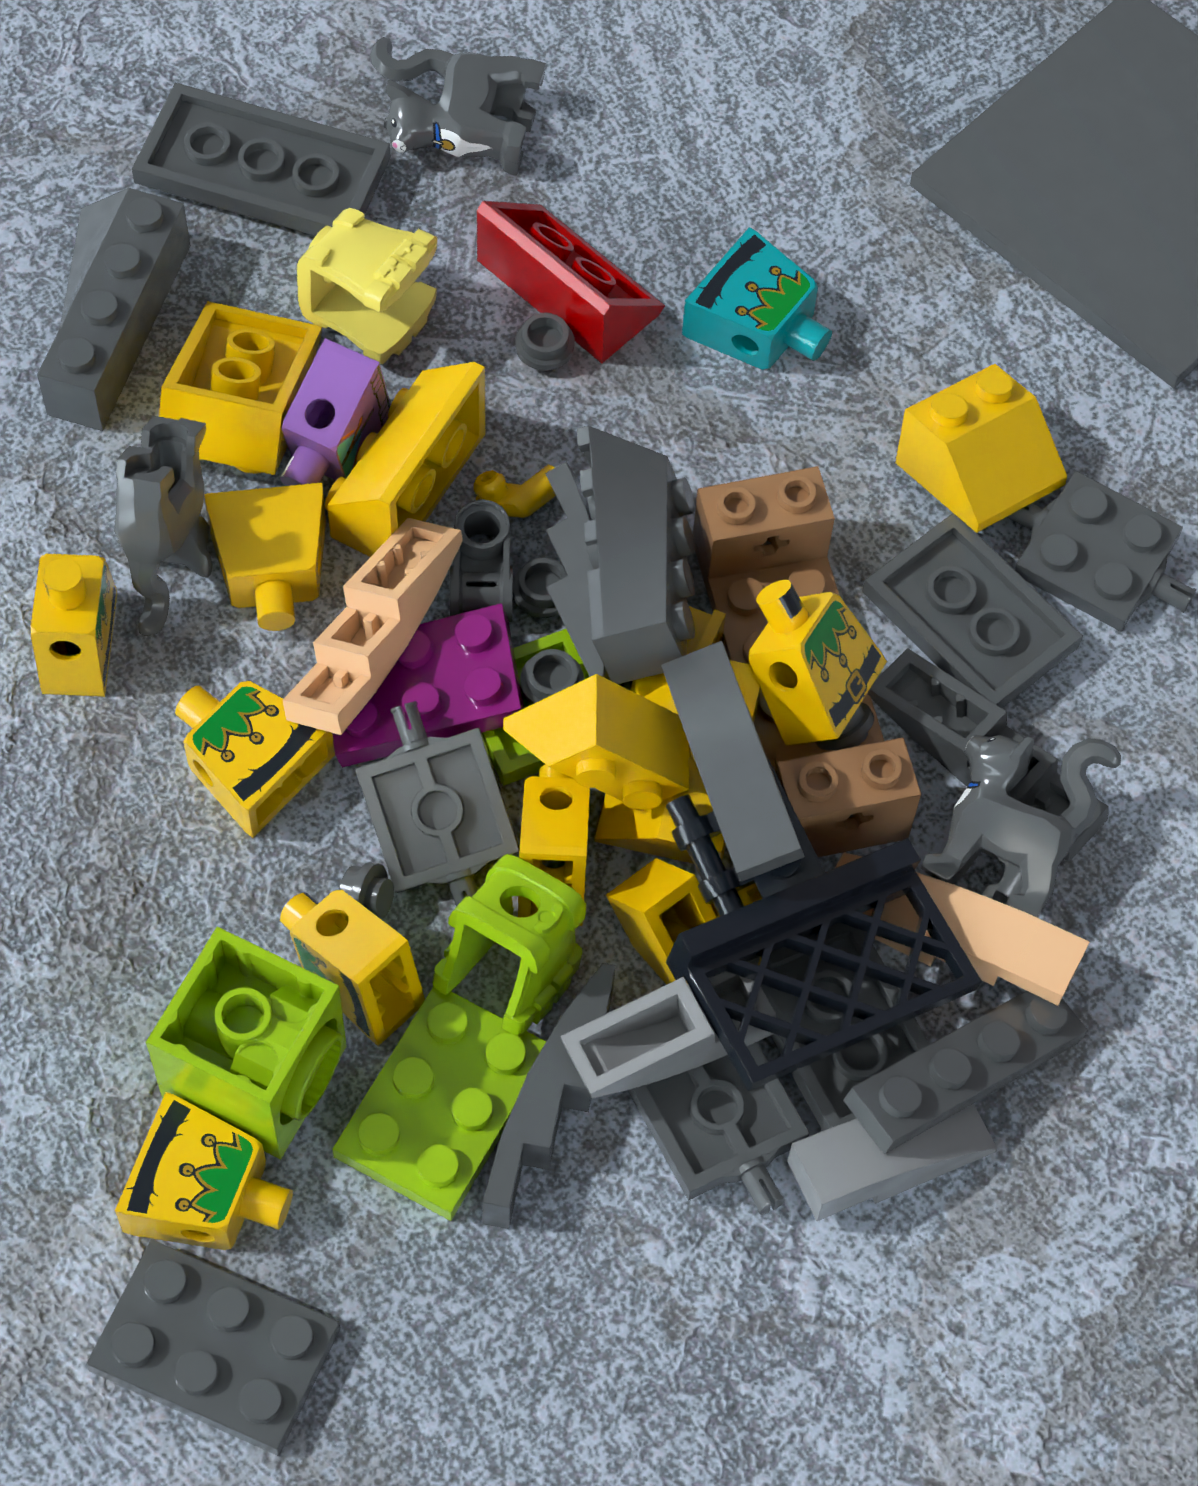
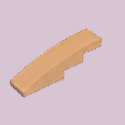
M407 518L344 584L343 589L347 607L313 642L317 663L282 700L287 721L342 735L376 693L411 641L435 599L463 541L461 530Z
M844 852L835 868L859 859L861 856ZM916 872L982 981L994 986L998 977L1057 1006L1059 1005L1086 952L1089 941L1024 911L963 887ZM903 895L885 903L880 920L916 932L919 916L907 896ZM873 909L863 912V914L871 916ZM926 930L925 936L931 938L928 931ZM877 935L875 936L876 940L909 956L910 947ZM920 951L918 961L931 967L935 958L938 957Z

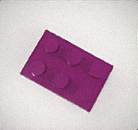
M502 603L419 625L408 646L373 697L342 735L332 733L335 756L342 768L390 756L395 750L403 746L390 710L397 706L403 707L409 728L412 729L404 705L406 703L417 701V707L427 737L449 738L476 728H480L481 732L502 728L505 717L524 709L508 616Z

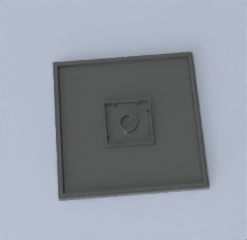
M1114 0L912 172L910 186L1164 382L1175 388L1198 366V35L1150 0Z

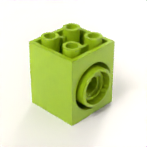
M217 926L146 1040L162 1099L165 1092L182 1098L256 1138L263 1144L264 1152L281 1160L305 1117L315 1108L324 1094L336 1070L339 1059L347 1047L339 985Z

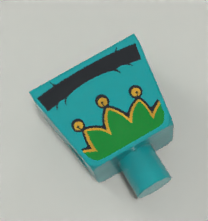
M750 227L686 298L684 305L683 336L761 370L771 368L788 347H791L812 361L817 360L829 344L832 330L812 319L818 292V285L815 280Z

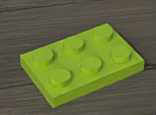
M433 986L332 1148L334 1158L452 1221L499 1142L526 1076L546 1041L527 1031L522 1035L509 1033L502 1029L503 1018L451 991L445 995Z

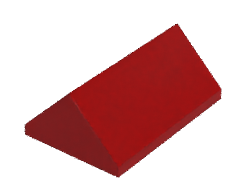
M482 201L478 207L477 261L540 313H552L561 317L572 330L575 342L601 364L656 319L664 309L665 305L541 204Z

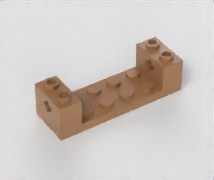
M819 466L698 488L693 526L695 552L712 611L715 609L726 613L722 643L729 660L750 664L749 650L768 624L766 617L756 602V597L768 585L779 580H789L799 597L833 592L839 595L827 557L835 517ZM766 540L771 542V544L762 545L766 542ZM761 690L754 725L766 756L817 857L902 841L906 838L909 839L921 792L904 738L884 741L873 702L868 693L862 703L870 707L874 715V723L868 731L867 738L859 746L835 751L822 750L815 742L786 745Z

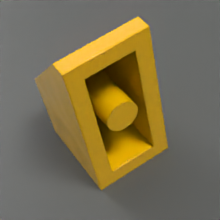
M655 858L607 893L606 897L632 946L667 985L675 981L673 974L666 964V960L678 934L717 917L711 905L705 903L699 891V882L695 874Z

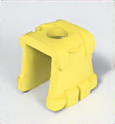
M353 208L343 210L333 221L332 227L325 226L318 232L310 243L309 249L298 261V302L302 315L317 326L326 329L330 327L347 337L363 350L364 356L376 360L380 364H384L393 353L400 355L412 342V336L416 337L427 323V316L436 300V288L423 282H415V280L432 260L437 249V237L421 229L413 233L378 224L365 219L364 213Z

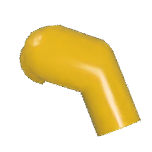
M548 464L523 484L506 483L504 475L494 470L483 472L473 483V490L477 495L476 500L484 499L497 503L503 507L509 517H528L556 496L545 474L555 467Z

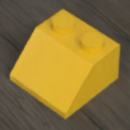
M995 363L906 408L904 411L895 463L976 533L1066 484V471L1037 398Z
M598 674L504 718L503 730L548 767L576 779L577 783L582 786L595 788L623 801V804L629 808L638 810L652 809L658 807L663 800L689 790V743L679 715Z

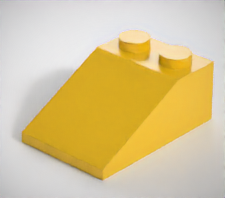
M207 301L161 386L159 417L176 420L184 418L206 423L205 436L199 448V460L235 466L238 470L245 473L275 475L288 447L282 432L283 420L315 358L321 339L322 327Z

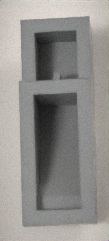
M727 971L708 978L719 998L745 1007L752 980ZM684 977L561 1036L562 1043L591 1098L623 1092L657 1082L728 1055ZM760 987L754 1010L776 1018L774 1009ZM732 1019L738 1030L740 1022ZM749 1025L744 1042L746 1046H749L773 1035V1033Z
M972 1104L885 1155L858 1119H854L792 1143L787 1162L816 1221H820L871 1198L875 1204L993 1154L996 1152L997 1147L975 1105Z

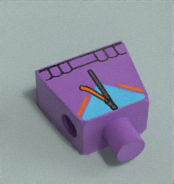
M326 338L324 339L283 420L282 432L292 457L280 477L284 485L320 483L324 475L334 480H337L339 477H348L357 464V455L365 438L371 432L378 434L388 420L391 403L378 361Z

